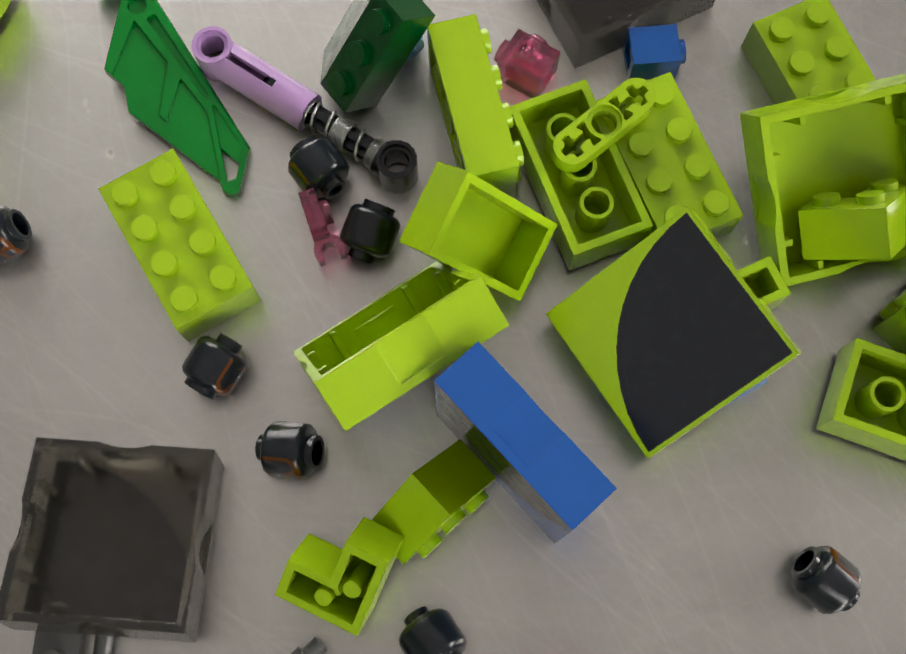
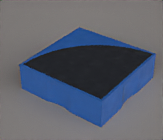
M479 342L474 344L434 380L437 416L497 477L498 483L554 544L573 531L617 489Z

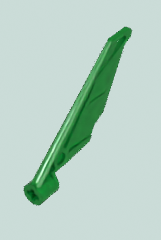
M121 0L104 70L110 78L125 89L129 114L221 182L223 193L228 197L234 198L239 196L250 153L248 143L158 0ZM222 151L239 165L236 179L227 181Z

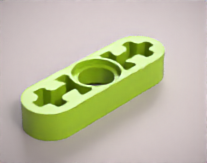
M642 78L627 79L569 124L554 139L551 157L555 166L565 172H577L587 166L648 117L656 99L654 87ZM630 95L633 98L638 95L642 96L641 105L637 102L631 104L626 108L623 116L620 110L626 105L628 96ZM606 116L614 122L615 130L609 134H600L593 129L591 122L596 117ZM584 133L587 140L580 146L578 157L573 153L565 156L563 154L564 144L570 148L574 147L582 140Z

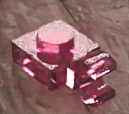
M314 188L299 192L298 195L314 240V254L318 264L321 267L326 265L323 254L330 247L338 249L342 260L347 259L345 243L339 236L331 234L327 229V225L334 223L327 199L319 202Z

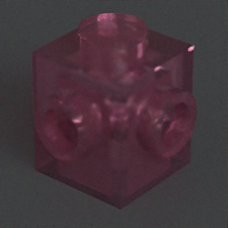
M518 28L510 41L505 39L501 43L495 54L494 61L497 62L503 83L530 98H534L543 93L556 73L560 51L548 45L541 36L528 34Z

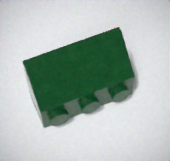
M353 0L324 49L320 84L344 113L377 106L434 19L435 14L422 0Z

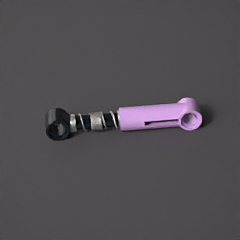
M209 26L195 34L191 48L200 69L208 79L222 81L298 130L302 131L310 127L313 134H322L337 149L342 152H351L354 154L356 161H363L364 166L369 168L370 172L378 177L381 186L387 191L394 194H402L410 191L416 185L418 180L417 154L409 143L402 140L386 142L380 137L374 139L366 134V129L362 131L358 129V124L350 120V118L345 117V115L339 117L337 116V110L331 112L324 108L322 97L233 42L230 35L224 29L217 26ZM222 51L219 56L209 57L212 53ZM396 162H401L407 166L401 172L388 170V167Z

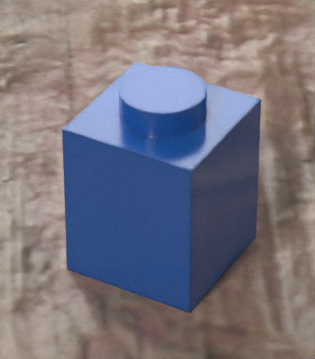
M677 24L628 28L623 44L627 79L642 78L647 81L671 72L675 79L680 65L686 61V44L684 39L679 40Z

